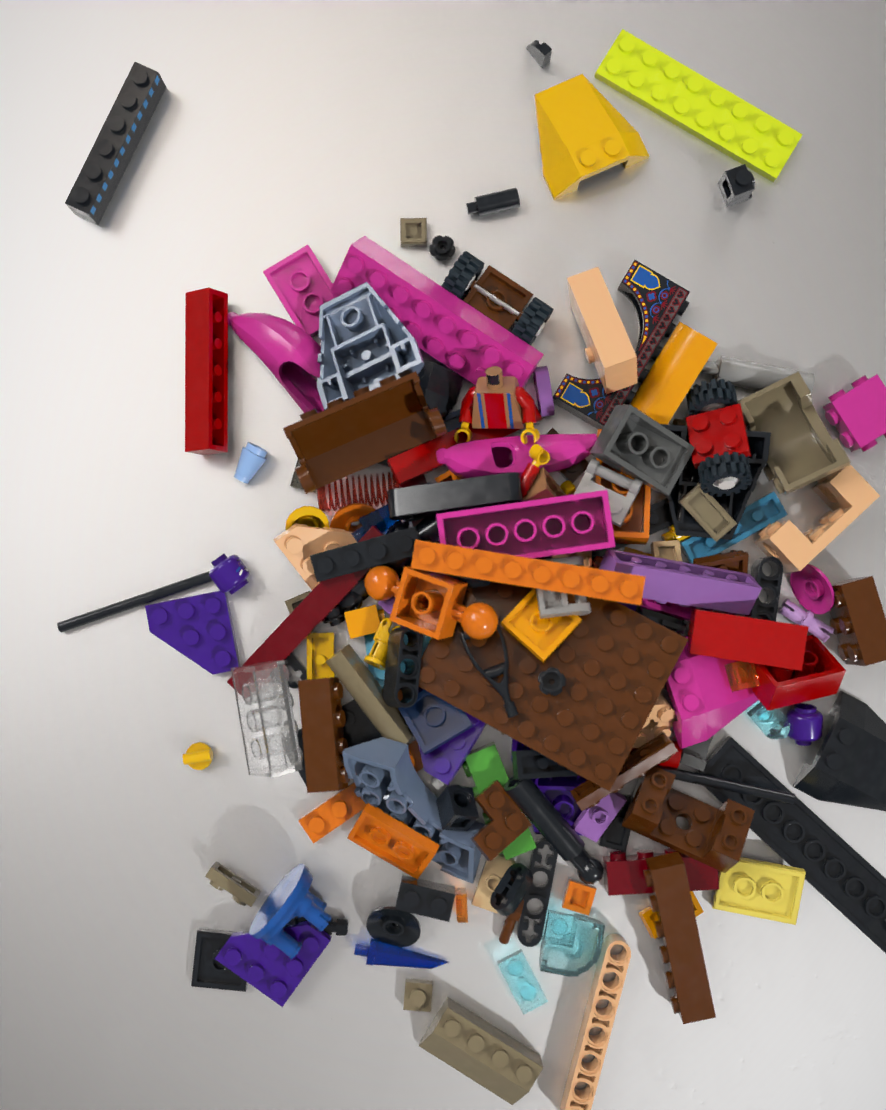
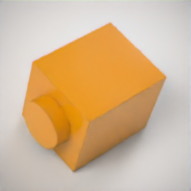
M376 604L344 612L350 639L376 633L381 621L386 618L384 610H378V605Z

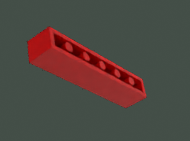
M210 287L186 292L185 452L200 455L228 452V294Z

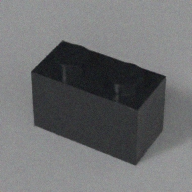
M402 874L395 909L449 922L455 899V887L420 878L417 880L414 877Z

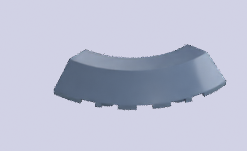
M380 737L344 749V766L348 779H353L356 785L354 792L357 797H361L366 804L369 803L374 807L382 809L389 816L406 823L408 827L431 838L432 841L440 845L432 861L442 866L440 870L473 884L482 853L471 838L485 824L475 821L467 831L442 830L436 802L438 797L429 790L414 769L409 755L408 744Z

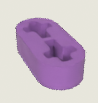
M547 366L536 367L533 372L538 410L541 417L553 416L555 410Z

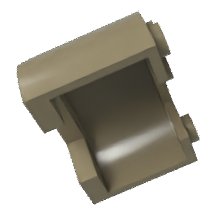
M799 371L738 401V404H741L745 426H747L748 430L771 432L768 461L763 471L768 481L772 480L778 494L783 493L787 495L850 465L851 461L839 440L831 438L812 404L811 392Z

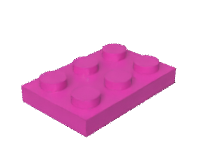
M306 245L264 270L263 273L294 324L313 337L319 333L320 305L340 295L331 290L333 285L310 246Z

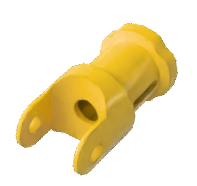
M389 617L381 621L373 637L375 642L371 651L364 658L367 664L381 670H385L389 630L392 625Z

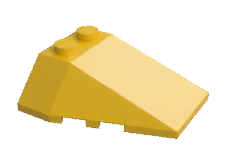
M583 74L535 94L542 173L554 200L577 190L580 181L621 163L624 168H627L649 158L639 133Z

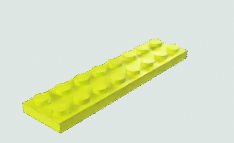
M623 29L594 76L596 79L743 165L746 164V167L772 182L778 177L803 135Z

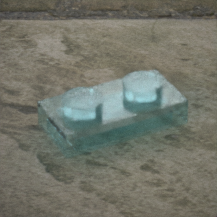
M522 949L497 961L523 1015L548 1002Z

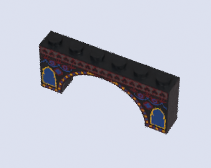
M634 260L617 290L628 298L638 317L639 339L635 354L637 356V381L642 384L649 372L645 367L650 359L655 362L663 347L659 346L663 337L667 339L670 337L676 327V324L672 323L676 315L682 316L690 302L686 301V298L690 291ZM566 374L553 395L554 404L593 427L603 429L616 405L631 403L636 392L632 391L635 384L606 394L600 378L582 379Z

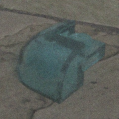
M548 910L544 935H542L540 947V971L563 976H579V974L588 971L595 963L597 964L605 924L581 914L574 913L572 915Z

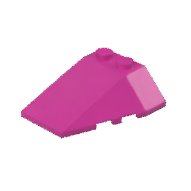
M688 641L665 684L677 717V721L673 722L672 728L680 749L707 741L759 700L752 691L746 662L690 654L688 652Z

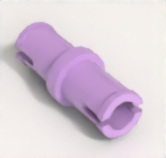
M788 598L782 603L781 606L783 607L778 609L777 613L782 614L795 624L808 626V632L823 643L830 638L828 634H832L834 628L814 617L813 612L810 610L806 612Z

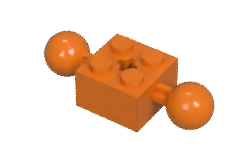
M385 565L373 567L366 574L364 586L370 597L379 601L396 597L389 619L392 622L437 640L453 637L457 621L461 623L464 632L474 639H486L497 628L498 617L490 605L481 602L473 603L468 607L462 605L468 586L466 582L438 572L413 569L411 566L404 567L401 580L394 569Z

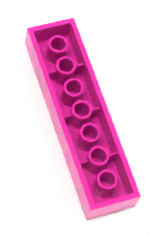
M366 236L350 245L331 288L337 294L342 295L368 282L416 339L421 350L460 374V376L475 386L479 377H486L485 371L487 368L498 366L502 369L503 376H514L518 379L519 386L524 388L544 356L543 353Z

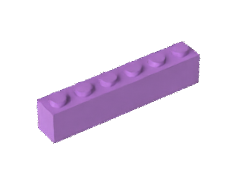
M613 549L606 550L599 569L646 576L642 599H651L661 604H666L667 602L676 603L686 608L690 606L700 607L710 612L714 610L724 611L730 615H749L762 589L757 581L747 573Z

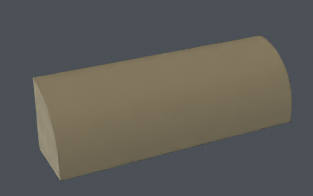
M350 644L326 661L382 737L404 744L411 739L413 734L398 708L389 707L384 702L382 686Z

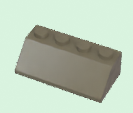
M449 997L444 1001L419 1043V1047L511 1105L529 1093L543 1069L540 1054Z

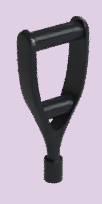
M499 622L497 630L501 638L505 661L484 670L476 663L466 643V640L471 639V637L461 628L458 629V634L472 664L502 697L505 703L503 706L508 718L519 715L509 693V657L506 641ZM504 674L502 682L497 683L493 680V678Z

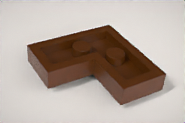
M498 780L493 781L475 797V801L491 821L476 833L471 840L487 861H492L532 825L516 803L504 791Z

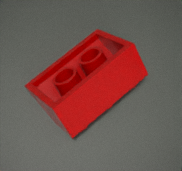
M814 635L807 636L802 671L746 662L752 691L767 711L837 694L846 672L844 667Z

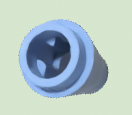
M248 442L246 447L242 448L234 477L248 484L250 479L253 478L267 460L265 458L267 451Z

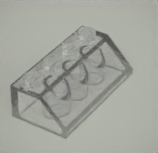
M284 660L232 667L231 672L249 775L274 778L303 770V753L297 738L298 725L294 720L292 709L294 700L288 685L289 671Z

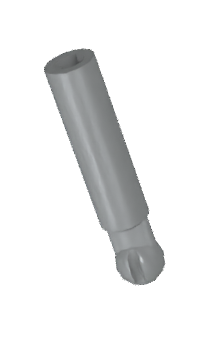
M720 356L715 362L707 361L699 374H712L716 382L724 379L725 382L730 381L734 386L761 390L798 371ZM799 371L812 393L815 380L814 374Z

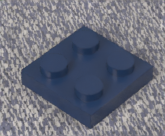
M426 690L418 693L417 701L413 706L398 708L425 755L473 727L464 711Z

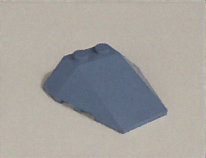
M368 282L320 305L319 339H321V353L318 354L320 378H317V388L324 410L328 409L326 404L342 397L345 402L354 398L353 392L369 386L371 391L380 387L379 381L389 376L395 375L396 379H399L415 371L417 375L424 366V361L416 339Z

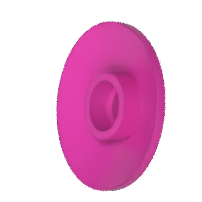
M807 564L801 571L791 572L790 584L792 591L805 609L819 615L825 614L832 609L835 601L834 591L830 581L821 570L811 564Z

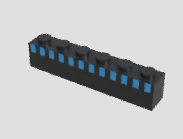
M134 62L65 201L67 207L76 216L99 225L166 89V85L159 72Z

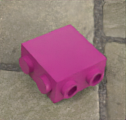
M878 374L870 379L864 375L851 383L853 389L847 393L841 389L828 397L831 402L823 407L827 421L836 427L840 434L839 439L846 448H849L851 452L860 448L864 452L878 444L875 440L881 435H884L886 438V387Z

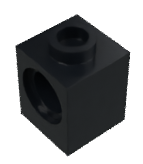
M460 785L447 786L436 800L442 830L467 831L479 817L472 787H461Z

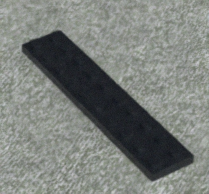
M730 736L706 760L704 772L701 770L695 772L792 793ZM704 786L722 804L730 799L755 810L749 829L791 867L804 869L806 872L805 880L886 954V878L796 796L792 805Z

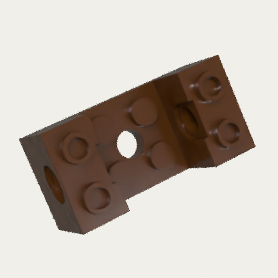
M657 766L650 768L644 776L638 779L621 826L721 872L726 873L740 861L755 810L730 799L725 801L719 808H715L673 789L672 785L676 775ZM676 818H686L689 822V829H681L676 823Z

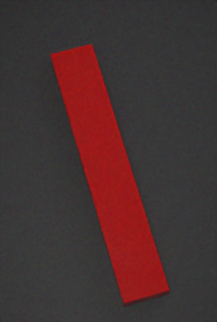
M536 404V423L534 425L543 420ZM469 424V429L472 432L470 441L508 437L524 430L472 428V424ZM457 428L388 459L387 463L398 486L444 466L445 464L438 463L436 451L467 442V434L459 432V439L456 442L454 435L459 429Z

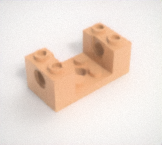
M851 464L817 480L818 483L812 488L831 509L819 519L821 524L815 530L811 528L802 534L790 520H786L783 523L776 521L772 525L769 523L767 527L758 532L760 537L754 543L767 557L773 556L782 562L783 574L801 571L880 497Z

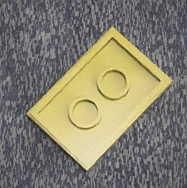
M740 857V861L726 873L718 870L719 889L714 890L712 909L796 925L806 872L802 868Z

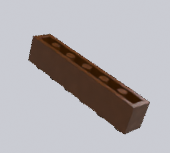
M679 852L646 858L648 869L643 870L647 887H652L653 895L649 896V902L652 912H657L658 921H654V926L658 939H663L664 946H660L659 949L663 964L668 963L669 971L665 972V978L668 988H673L674 996L670 997L674 1014L679 1013L683 1024L715 1018L716 1015L685 863Z

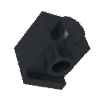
M746 164L725 171L718 182L726 206L730 207L753 197L752 192L755 189V179L753 174L747 170Z

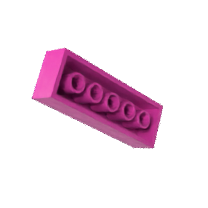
M608 490L436 514L440 544L527 558H540L615 547Z

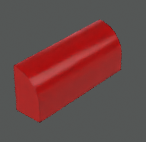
M692 609L688 631V652L690 654L802 671L808 626Z

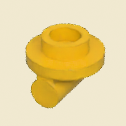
M203 742L192 744L187 749L186 754H183L184 765H189L195 770L207 768L213 760L211 747Z

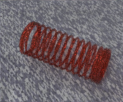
M382 472L383 500L379 475L376 473L377 501L373 476L370 473L371 502L367 477L364 474L365 503L361 478L358 474L359 503L367 504L368 501V505L373 507L374 500L375 506L378 507L380 499V503L384 507L386 498L388 505L384 472ZM388 472V490L400 488L393 473L391 479V473ZM352 475L353 503H358L355 480ZM346 476L347 505L352 504L349 480L348 476ZM342 478L339 479L341 506L337 491V481H334L335 507L332 499L331 483L328 484L329 508L326 500L325 486L317 489L319 509L323 512H326V510L330 512L331 506L334 511L337 510V506L339 509L343 505L346 506Z

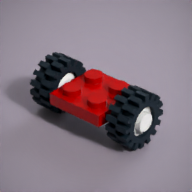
M710 379L709 383L706 380L701 381V385H693V389H690L688 394H686L689 416L686 417L689 441L695 447L692 452L693 465L695 469H698L701 490L705 494L708 493L710 496H713L715 493L716 496H722V494L729 496L731 492L737 494L740 493V489L745 490L748 488L747 485L750 486L752 484L748 459L751 453L742 407L740 403L738 404L735 386L730 381L725 382L724 379H720L718 382H716V379Z

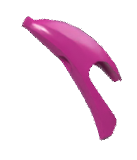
M229 312L228 325L263 361L304 413L312 409H316L317 413L324 411L317 388V381L313 377L320 378L318 354L321 353V346L304 330L286 319L268 313H243L238 315L235 312Z
M594 433L543 434L534 443V436L527 435V444L521 442V436L484 439L456 444L448 449L441 448L436 451L438 463L445 464L452 473L461 479L509 472L520 473L521 476L527 464L533 461L529 456L531 447L538 444L550 454L549 462L545 465H540L538 468L544 467L549 473L569 468L583 461L590 455V451L598 437Z

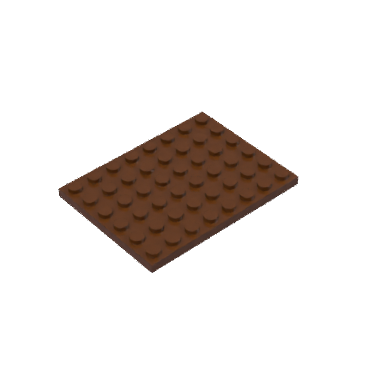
M491 581L488 586L466 589L462 603L463 606L468 607L478 602L486 603L497 614L508 650L509 693L519 715L508 718L503 706L505 703L502 697L472 664L458 634V629L461 628L463 630L461 623L458 621L453 637L440 640L432 638L421 658L419 687L610 792L688 639L616 601L586 597L587 602L590 603L591 613L579 616L582 619L581 623L542 662L501 626V621L533 588ZM567 594L568 604L575 603L574 594ZM497 628L486 639L471 638L466 640L473 658L482 670L505 661L504 650ZM550 667L559 669L560 673L564 674L566 678V685L562 688L563 691L556 696L546 695L539 689L538 676L542 671H547ZM504 674L493 678V680L497 683L502 682ZM550 679L549 683L554 684L555 681Z

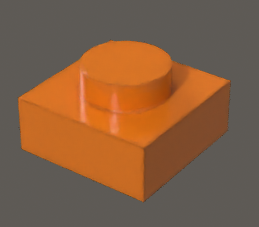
M569 879L561 904L562 908L589 916L597 890L596 887Z

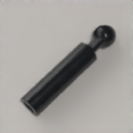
M436 515L425 517L416 525L421 541L433 543L440 541ZM412 557L383 565L394 569L399 576L403 573L405 566H411ZM366 575L338 604L342 611L347 612L359 609L363 601L369 597L364 586Z
M514 776L511 777L505 784L504 791L560 857L574 865L581 881L586 884L598 883L604 873L601 861L588 854L584 849V841L532 779L514 780Z

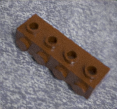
M337 677L299 680L298 688L307 793L340 791L349 787L348 783L350 782L343 760V751L348 748V742L344 738L343 730L346 716L341 707L343 686Z

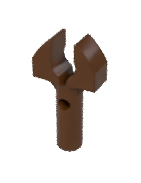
M523 899L517 909L512 914L506 916L499 936V942L502 944H508L516 921H519L522 913Z

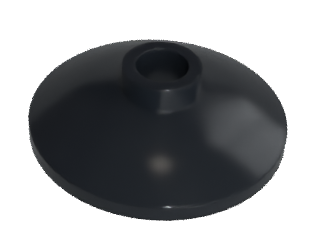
M387 906L375 909L367 918L366 927L369 934L383 945L395 948L407 947L414 944L420 937V923L409 912Z

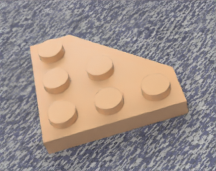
M296 523L276 537L274 541L310 589L313 590L320 582L316 580L310 555L357 543L366 533L349 532L343 529L328 527L318 528Z

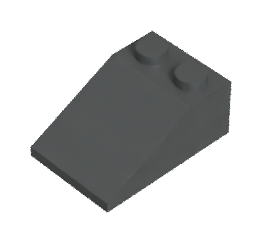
M626 404L615 406L590 454L610 467L633 479L637 478L643 481V484L669 496L695 447L634 406Z

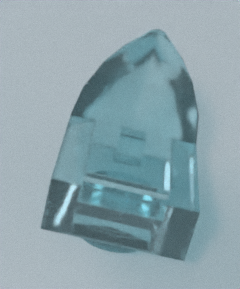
M760 702L747 712L766 737L774 740L787 738L790 731V723L779 708L767 711Z

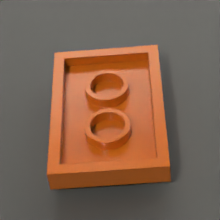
M369 803L366 804L347 839L417 880L440 846L428 836L418 833L408 827L406 823L396 820L384 813L382 809L374 807Z

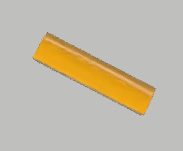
M679 321L646 378L638 388L630 405L659 424H668L718 343Z

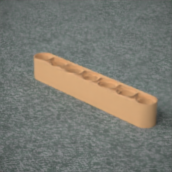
M619 934L608 935L602 943L560 1110H591L631 958L630 947ZM614 945H622L623 949L619 954L613 955L610 953ZM606 973H616L612 981L607 982L603 980ZM607 999L609 1001L605 1008L596 1007L599 1000ZM593 1027L602 1028L598 1035L589 1034L590 1029ZM585 1055H594L595 1057L591 1062L582 1061ZM579 1082L588 1083L584 1089L578 1090L575 1088Z

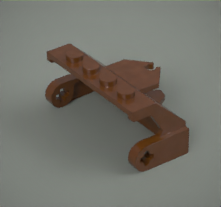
M416 371L399 379H396L395 375L379 381L381 386L371 391L369 386L353 392L354 398L345 402L342 397L326 404L328 409L317 413L316 409L307 411L300 415L301 421L283 428L300 462V466L295 467V471L306 494L447 434L446 426L437 407L433 409L428 408Z

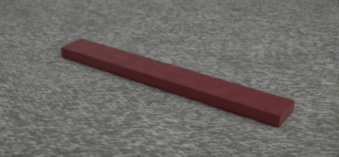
M372 526L358 542L384 534L376 526ZM372 568L321 581L233 674L227 683L245 701L248 700Z

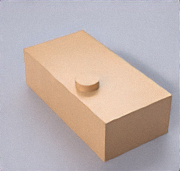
M599 267L568 277L570 306L587 348H584L585 355L589 364L594 363L606 394L637 384V356Z

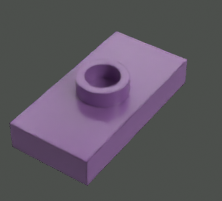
M619 792L610 793L602 798L596 806L583 810L572 825L573 829L597 843L626 803V797Z

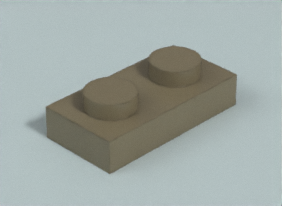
M217 861L205 876L210 879L209 883L214 888L221 891L223 889L233 895V900L242 906L247 904L252 907L262 892Z

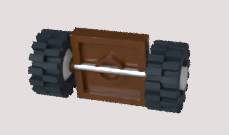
M467 251L463 252L459 256L458 261L454 263L453 268L448 272L449 274L446 276L442 287L508 331L517 321L511 333L532 345L554 309L537 297H534L531 301L533 293L490 265L478 280L477 278L484 268V262Z

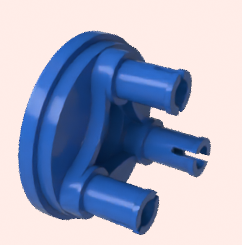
M304 864L297 865L280 881L261 906L249 930V934L252 937L261 939L270 946L275 945L290 959H293L302 947V943L284 931V926L296 916L299 918L304 917L319 931H322L329 924L326 921H330L332 918L330 914L324 911L327 903L309 891L313 875Z

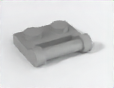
M592 458L574 494L608 490L612 524L621 527L643 481L637 478L632 480L600 465V461ZM594 475L629 490L626 497L593 482Z
M582 556L543 559L584 567ZM536 588L540 618L568 615L581 616L591 613L590 603L587 602L586 596L574 595L575 603L568 604L567 593Z

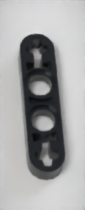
M545 838L538 839L535 842L537 848L532 850L529 870L533 875L538 871H543L547 874L548 879L541 886L535 885L532 882L524 896V905L517 925L518 939L526 947L536 946L541 941L558 853ZM545 844L552 851V854H547L545 859L546 865H550V868L543 865H535L536 861L541 864L542 855L538 852V849H543ZM533 898H537L542 902L541 910L536 913H532L527 909L528 901ZM525 916L535 919L533 921V931L536 935H531L530 939H526L525 933L522 932L523 930L527 931L529 927V919H524Z

